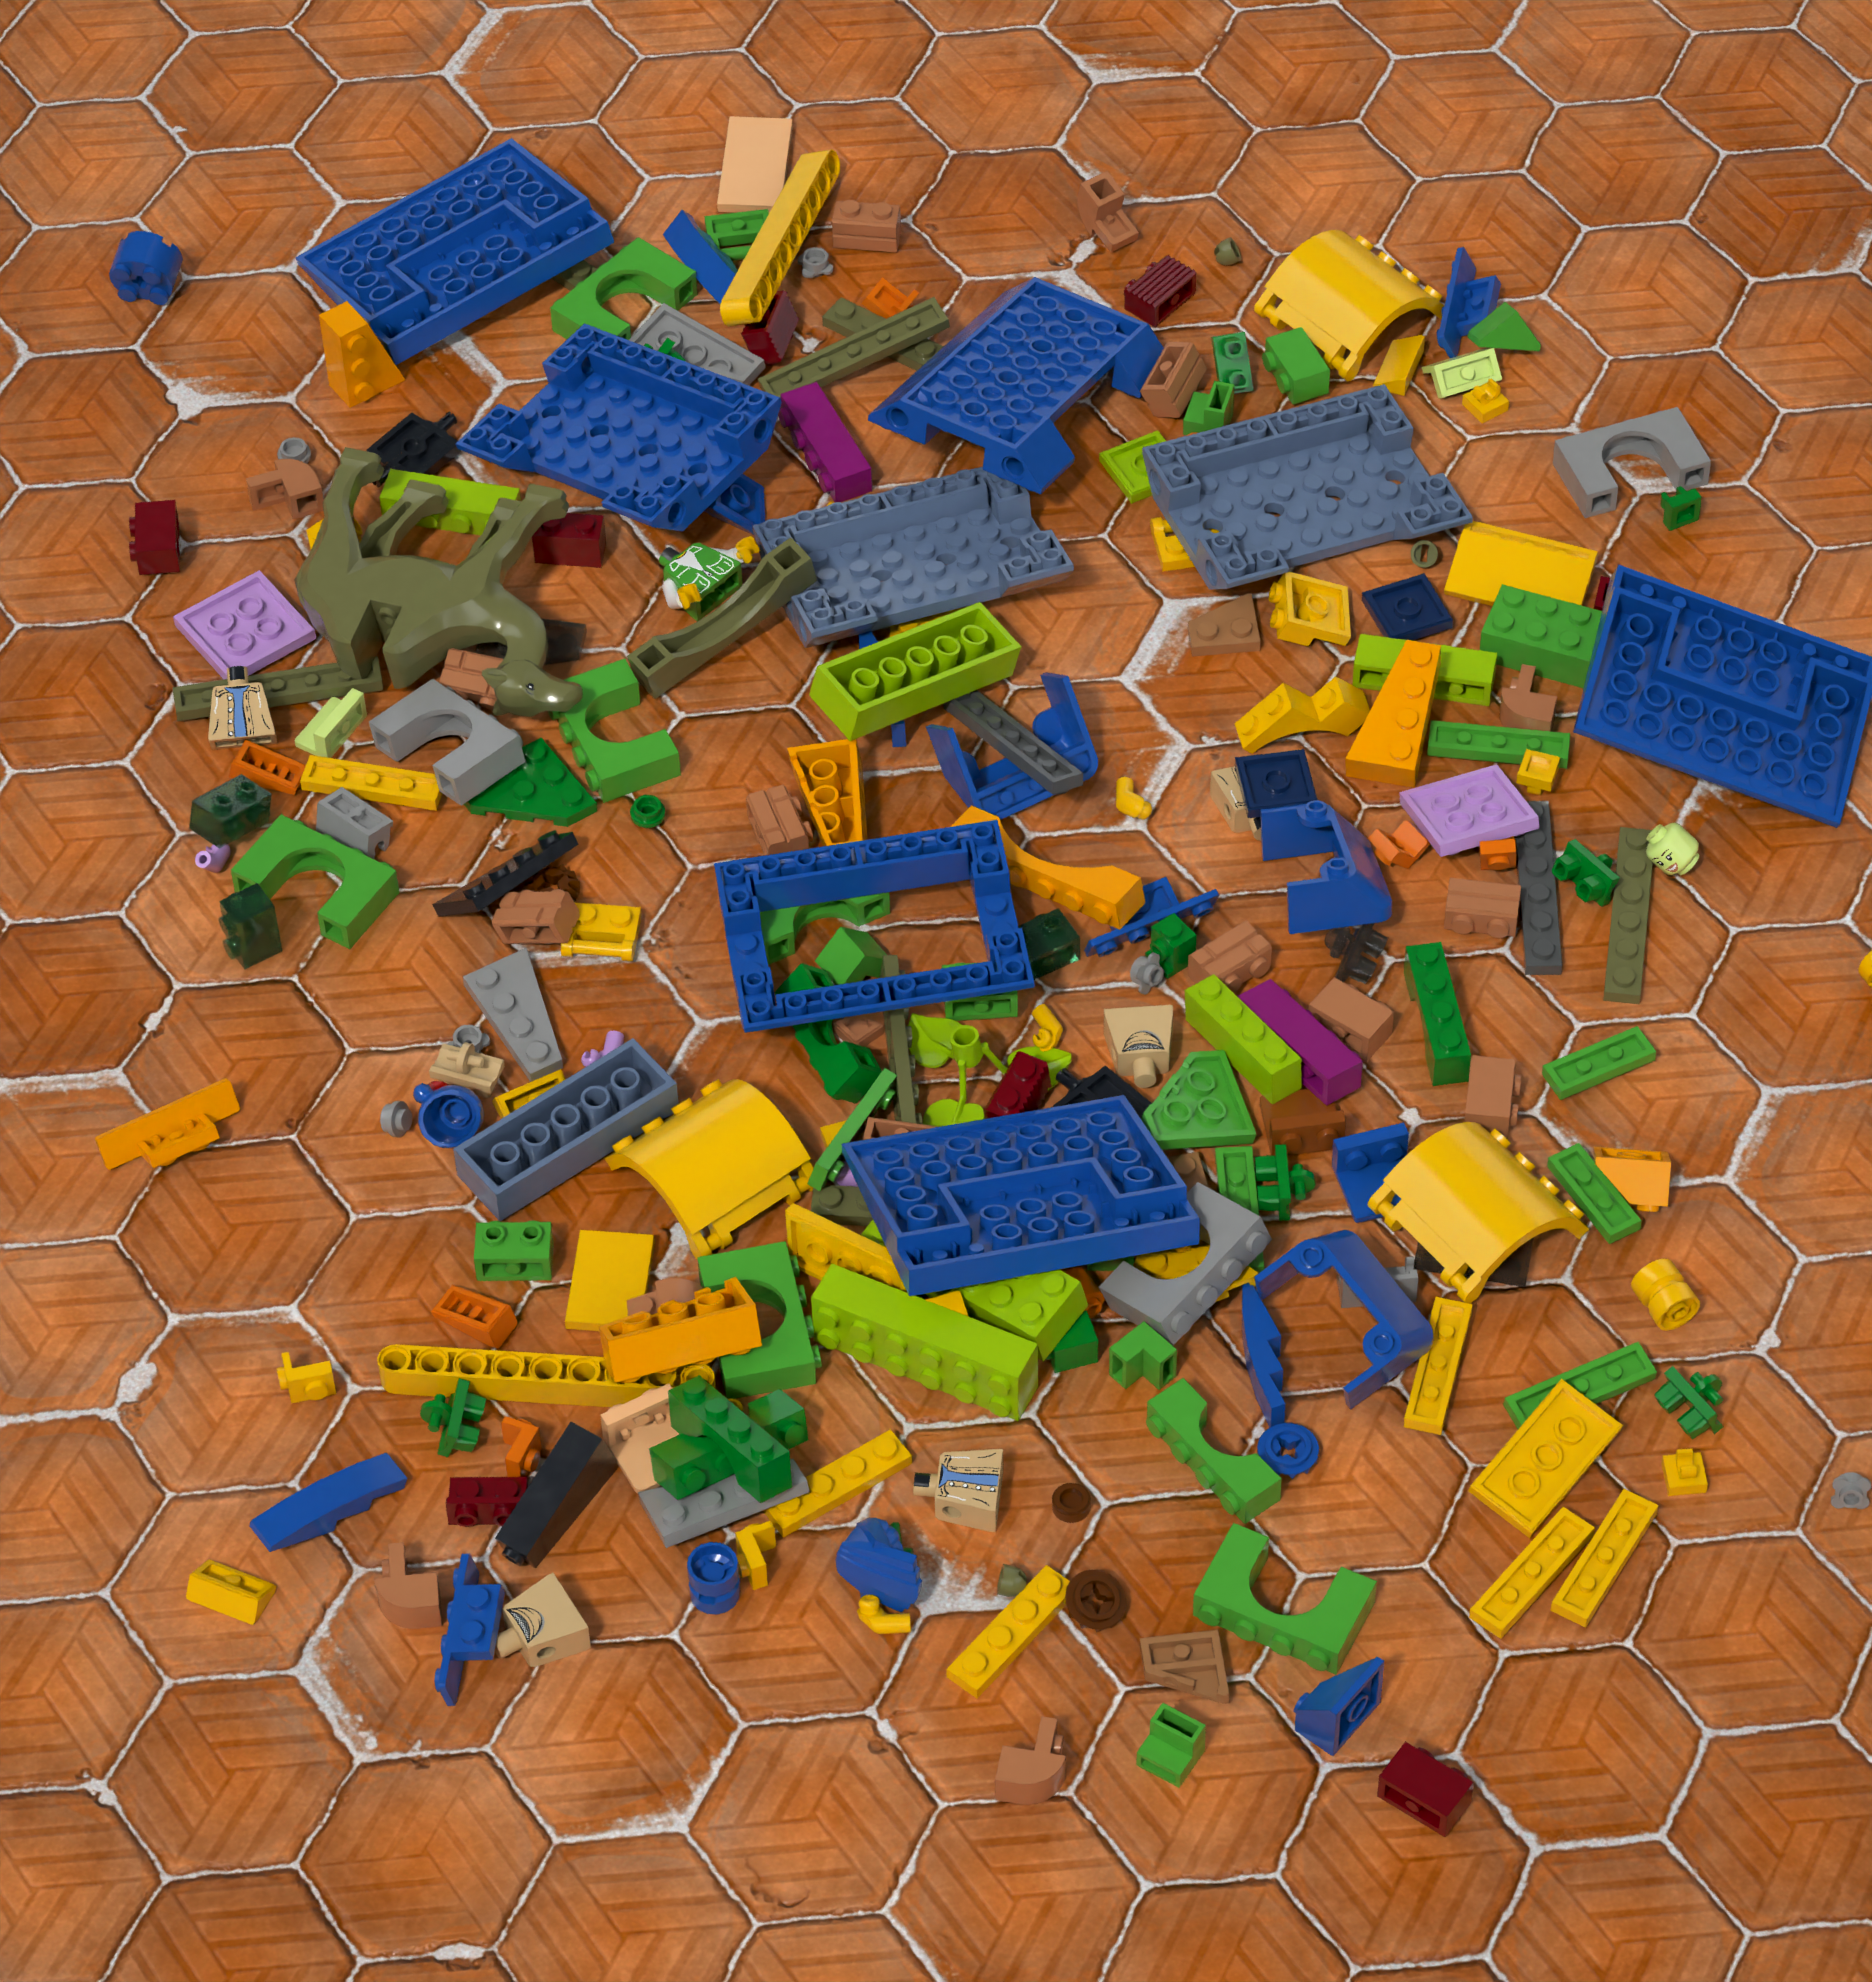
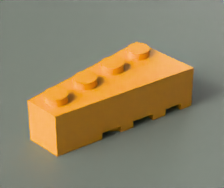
M1406 640L1345 758L1347 777L1415 788L1441 666V645Z
M845 739L787 748L794 777L822 846L868 840L863 765L857 740L849 741Z
M733 1277L725 1280V1288L711 1293V1289L706 1287L695 1291V1299L688 1302H677L673 1299L662 1303L655 1314L650 1315L648 1312L641 1311L600 1326L599 1332L605 1367L615 1383H631L639 1380L644 1375L656 1372L660 1374L671 1373L680 1366L692 1363L707 1364L716 1357L728 1354H746L752 1348L762 1346L756 1304L739 1280Z

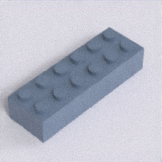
M632 1038L453 1148L457 1176L499 1221H502L614 1151L612 1145L628 1135L635 1138L644 1131L641 1127L658 1116L664 1120L672 1115L671 1108L678 1104L677 1083Z

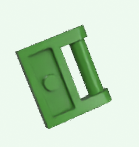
M764 209L704 216L706 233L711 236L718 249L727 254L732 261L742 260L752 245L720 249V246L753 243L769 211Z

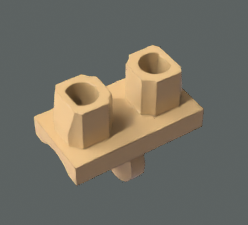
M465 1042L459 1048L443 1043L437 1060L429 1070L430 1078L444 1081L449 1085L471 1088L477 1096L489 1098L497 1085L505 1065L503 1059L475 1052L474 1044Z

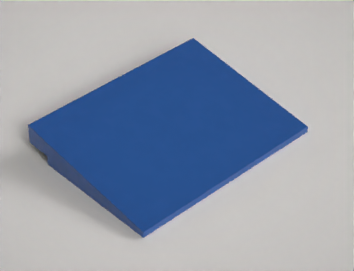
M511 138L295 258L297 264L337 306L346 301L349 302L369 324L395 365H398L613 244L614 239L608 221L592 210L589 199Z
M1618 564L1609 581L1573 732L1837 828L1841 822L1872 697V657Z
M1125 1095L842 1144V1153L909 1296L1199 1244L1200 1218L1187 1200V1186Z

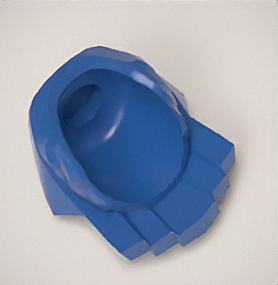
M869 1517L858 1522L837 1551L835 1559L837 1572L859 1590L861 1597L864 1595H875L878 1597L879 1603L899 1612H903L904 1609L908 1610L910 1605L916 1602L922 1587L920 1568L917 1566V1555L903 1550L899 1533L888 1524L887 1520Z

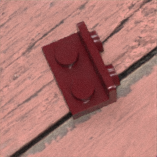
M450 1477L449 1497L446 1498L448 1524L462 1527L474 1525L503 1526L528 1488L527 1477Z

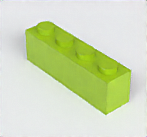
M390 469L379 497L381 513L383 515L404 494L408 481L416 480L440 485L446 490L445 496L449 499L446 511L425 517L415 526L480 536L483 534L499 498L521 501L520 488Z
M1360 634L1354 660L1352 685L1357 688L1380 691L1406 640ZM1441 645V666L1434 699L1489 706L1495 679L1497 653Z
M1213 974L1184 990L1186 1021L1216 1050H1224L1229 1063L1272 1105L1302 1088L1301 1058L1216 975Z

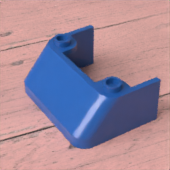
M1045 672L1040 676L1051 707L1040 712L1035 717L1032 726L1033 734L1083 773V781L1088 780L1097 771L1098 757L1070 679L1066 675ZM934 724L926 726L945 779L968 808L972 805L998 816L1001 820L1053 796V794L1007 758L979 770L975 758L970 753L961 751L953 728Z
M1314 800L1307 804L1260 810L1263 861L1333 852L1335 858L1328 860V862H1325L1320 867V878L1287 882L1289 934L1379 923L1388 920L1392 916V898L1370 841L1335 809L1323 801Z
M1340 1230L1300 1242L1254 1278L1257 1293L1263 1300L1298 1273L1304 1277L1315 1278L1323 1275L1333 1267L1378 1324L1370 1329L1363 1339V1351L1372 1366L1343 1387L1346 1405L1351 1410L1426 1354L1433 1345L1434 1337L1433 1329L1429 1322L1359 1236L1349 1230Z

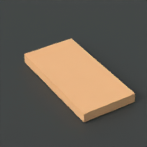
M729 117L717 201L718 212L737 213L768 209L770 213L786 182L793 129L792 119Z

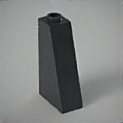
M573 1422L569 1423L495 1537L504 1549L501 1554L506 1559L518 1566L525 1562L537 1568L614 1474L619 1465L602 1438Z

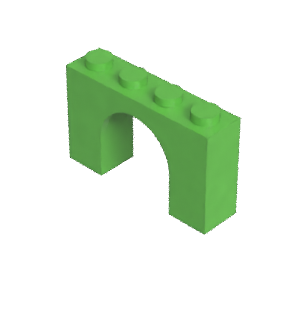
M637 237L550 307L552 330L563 338L568 339L585 323L629 340L631 338L630 324L601 306L608 299L616 295L639 293L647 295L661 304L665 303L678 311L698 295L696 271Z
M626 659L564 679V681L578 683L583 689V698L567 712L548 711L552 720H558L559 731L564 743L572 745V754L576 765L579 768L584 767L586 771L585 777L592 792L597 790L603 803L681 776L679 752L666 729L622 743L601 740L590 732L594 724L604 717L640 705L638 680Z
M282 814L231 869L235 893L263 907L282 885L294 875L305 871L321 870L338 876L343 881L341 886L317 914L321 935L348 949L353 947L399 894L397 872L389 864L378 862L364 855L359 849L347 847L337 842L330 835L321 834L308 828L303 822L292 820Z
M786 1241L697 1257L699 1280L703 1288H710L712 1293L725 1288V1280L736 1277L753 1302L764 1303L775 1308L784 1318L782 1325L776 1332L761 1340L762 1346L752 1348L750 1352L743 1355L728 1354L719 1357L720 1373L726 1398L737 1399L770 1393L778 1389L786 1390L816 1384L815 1369L822 1368L818 1345L811 1346L809 1338L814 1337L811 1315L804 1316L802 1308L807 1307L805 1289L803 1285H796L795 1277H800L798 1260L796 1255L789 1256Z
M1233 1523L1194 1593L1193 1616L1198 1617L1207 1625L1219 1626L1234 1632L1243 1640L1256 1641L1268 1646L1279 1655L1292 1656L1306 1662L1316 1670H1326L1337 1675L1375 1603L1377 1581L1340 1567L1325 1597L1312 1610L1299 1615H1281L1271 1612L1261 1606L1251 1592V1588L1268 1559L1269 1537Z

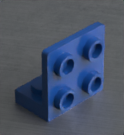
M1404 1122L1333 1139L1332 1168L1356 1223L1383 1217L1381 1214H1375L1367 1204L1371 1196L1385 1183L1383 1179L1407 1155L1409 1133ZM1395 1194L1391 1203L1396 1206L1401 1198Z

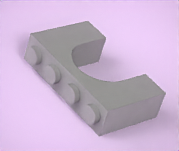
M1678 407L1555 440L1553 465L1584 518L1616 510L1618 485L1605 463L1617 456L1634 454L1654 460L1662 467L1675 490L1679 486L1685 490H1690L1708 485L1711 460Z
M431 679L369 721L375 747L396 762L434 738L447 735L467 737L468 739L461 746L432 765L439 791L461 806L525 762L522 750L523 740L517 731L508 729L499 723L493 715H487L478 709L472 701L464 700L451 687H445L434 679Z
M1199 1182L1188 1191L1187 1200L1200 1218L1199 1239L1210 1245L1209 1251L1202 1263L1184 1276L1174 1279H1157L1123 1261L1099 1286L1112 1311L1136 1325L1141 1324L1143 1321L1146 1322L1172 1346L1190 1330L1191 1326L1215 1303L1217 1298L1241 1275L1242 1271L1256 1256L1263 1252L1272 1240L1260 1216Z

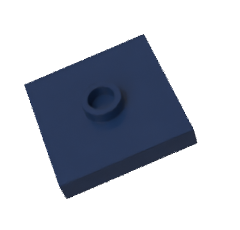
M1425 573L1362 592V602L1383 637L1416 640L1453 628L1451 615Z
M1304 749L1235 757V770L1247 818L1260 817L1261 809L1307 804L1310 801L1317 800Z

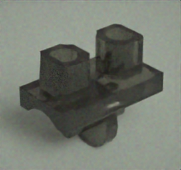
M1374 923L1361 925L1360 928L1353 932V935L1350 934V927L1335 928L1327 932L1324 941L1328 949L1331 950L1330 956L1339 958L1340 955H1343L1334 976L1335 978L1345 982L1349 976L1364 984L1371 978L1377 963L1362 956L1361 953L1363 951L1377 959L1388 940L1387 937L1372 929Z

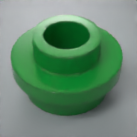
M653 795L640 796L631 806V820L639 827H655L664 820L665 807Z

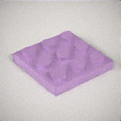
M260 570L173 616L176 628L223 679H227V668L245 666L249 676L316 639L315 629Z
M1497 764L1399 792L1401 806L1440 857L1455 855L1460 851L1479 846V841L1501 840L1512 836H1521L1526 832L1539 829L1538 815Z

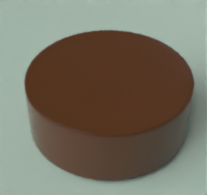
M1066 1483L1054 1491L1052 1495V1510L1059 1520L1067 1523H1076L1085 1519L1090 1512L1091 1497L1088 1490L1082 1485Z

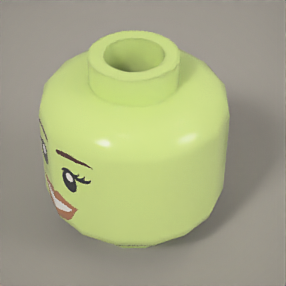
M1670 823L1666 826L1659 824L1652 829L1646 838L1649 842L1646 849L1647 857L1667 875H1675L1677 873L1683 875L1699 859L1700 855L1697 853L1699 843L1678 823Z

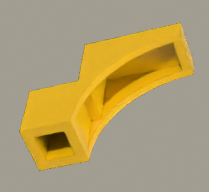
M1334 677L1312 697L1283 682L1234 724L1242 748L1253 754L1259 748L1278 738L1298 732L1321 730L1336 732L1348 737L1364 723L1370 708L1363 690L1338 677Z

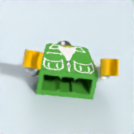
M752 536L745 537L736 544L735 548L729 550L710 548L701 543H693L681 554L671 547L666 548L660 555L659 563L664 566L662 589L668 607L671 609L683 608L698 622L734 594L743 585L741 563H750L753 559L752 554L761 551Z

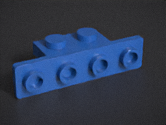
M1465 247L1457 248L1455 261L1452 262L1450 284L1447 285L1445 306L1442 307L1440 329L1437 330L1438 344L1441 348L1445 349L1449 358L1458 356L1461 337L1468 335L1469 330L1496 309L1501 283L1496 275L1474 280L1476 267Z
M1167 877L1143 886L1145 904L1120 930L1110 926L1111 932L1088 941L1084 952L1087 957L1094 954L1103 957L1117 950V945L1129 940L1131 944L1138 943L1150 936L1151 926L1173 913L1180 919L1192 914L1194 918L1204 916L1214 909L1213 905L1220 895L1217 889H1214L1179 904Z
M470 1553L461 1555L459 1568H455L453 1573L454 1598L453 1601H449L447 1606L449 1625L447 1634H444L441 1639V1653L443 1656L441 1668H437L435 1672L436 1691L441 1693L447 1706H456L464 1661L493 1660L505 1591L501 1584L478 1585L479 1570Z

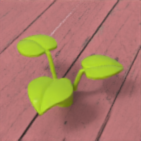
M912 1013L908 1024L912 1028V1046L909 1048L911 1055L915 1056V1062L924 1067L938 1068L944 1065L950 1057L955 1059L959 1067V1102L953 1099H942L933 1103L924 1114L923 1124L941 1127L985 1119L983 1108L980 1105L966 1103V1068L978 1065L983 1054L991 1060L1003 1075L1008 1068L989 1049L987 1042H980L979 1033L975 1027L962 1025L952 1019L926 1017ZM1032 1046L1024 1047L1011 1053L1007 1058V1064L1009 1067L1018 1051L1047 1062L1052 1085L1051 1088H1048L1049 1091L1058 1084V1081L1055 1079L1056 1075L1060 1070L1062 1072L1063 1068H1068L1072 1056L1071 1053L1064 1050L1052 1048L1049 1051L1043 1052L1039 1047Z

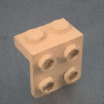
M669 1383L659 1388L649 1389L640 1397L625 1404L614 1405L607 1412L600 1415L603 1440L616 1458L619 1467L636 1493L661 1486L654 1480L649 1448L679 1435L671 1427L668 1391L672 1387Z

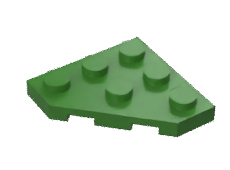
M1224 1050L1190 1052L1180 1069L1168 1080L1161 1089L1159 1096L1147 1107L1141 1118L1162 1150L1253 1144L1257 1135Z

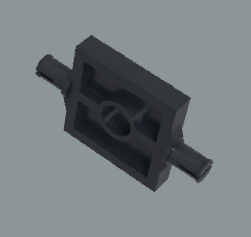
M447 412L440 420L432 422L424 420L414 413H410L366 450L367 452L379 455L381 458L380 464L384 468L380 480L372 483L380 487L386 482L390 469L434 475L462 452L457 449L456 443L458 440L446 432L457 423L456 416L453 413L451 414V412Z
M1107 1066L1102 1067L1092 1076L1079 1080L1066 1068H1063L1062 1072L1060 1070L1055 1078L1056 1081L1060 1082L1069 1091L1053 1107L1125 1095L1141 1119L1144 1111L1152 1104Z

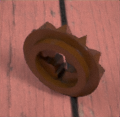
M551 864L547 865L546 868L541 869L526 879L523 890L534 892H551L554 889L552 887L545 888V882H550L552 885L557 884L558 889L569 892L574 902L580 893V881H578L575 871H568L564 864L558 868L552 867Z
M1086 1570L1078 1573L1066 1587L1063 1603L1067 1605L1069 1618H1074L1080 1623L1081 1629H1095L1097 1633L1103 1629L1112 1628L1120 1621L1126 1609V1596L1121 1584L1110 1574L1100 1570ZM1092 1589L1097 1600L1106 1602L1098 1607L1097 1613L1093 1610L1092 1604L1083 1601L1089 1598Z

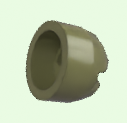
M1231 237L1221 241L1216 246L1214 254L1219 264L1229 266L1241 261L1240 251Z
M1420 540L1413 545L1411 559L1415 565L1426 568L1433 565L1437 560L1438 550L1433 542ZM1422 545H1429L1427 562L1420 561Z
M1003 1564L997 1585V1595L1006 1597L1017 1596L1026 1587V1574L1016 1566Z

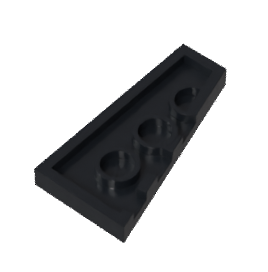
M554 830L542 835L537 839L539 843L518 851L510 860L432 904L438 917L479 912L577 846L578 842L573 832L558 834Z

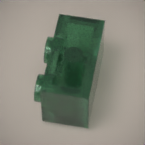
M240 774L192 800L189 829L216 847L221 848L269 822L272 794Z
M258 883L219 901L222 916L218 918V921L226 935V939L223 940V946L232 960L236 958L242 967L247 969L282 952L275 906Z
M1059 908L1046 914H1040L1034 919L1018 926L1023 930L1034 980L1080 960V937Z

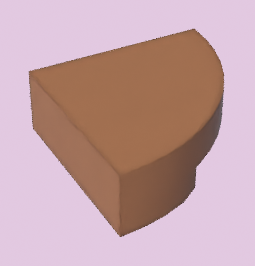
M843 1018L832 1023L833 1032L839 1038L864 1047L884 1034L883 1025L869 1018L867 1021Z

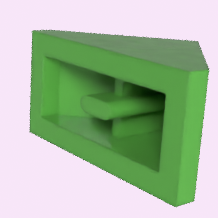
M1506 302L1469 330L1467 337L1478 347L1540 351L1541 344L1519 313Z

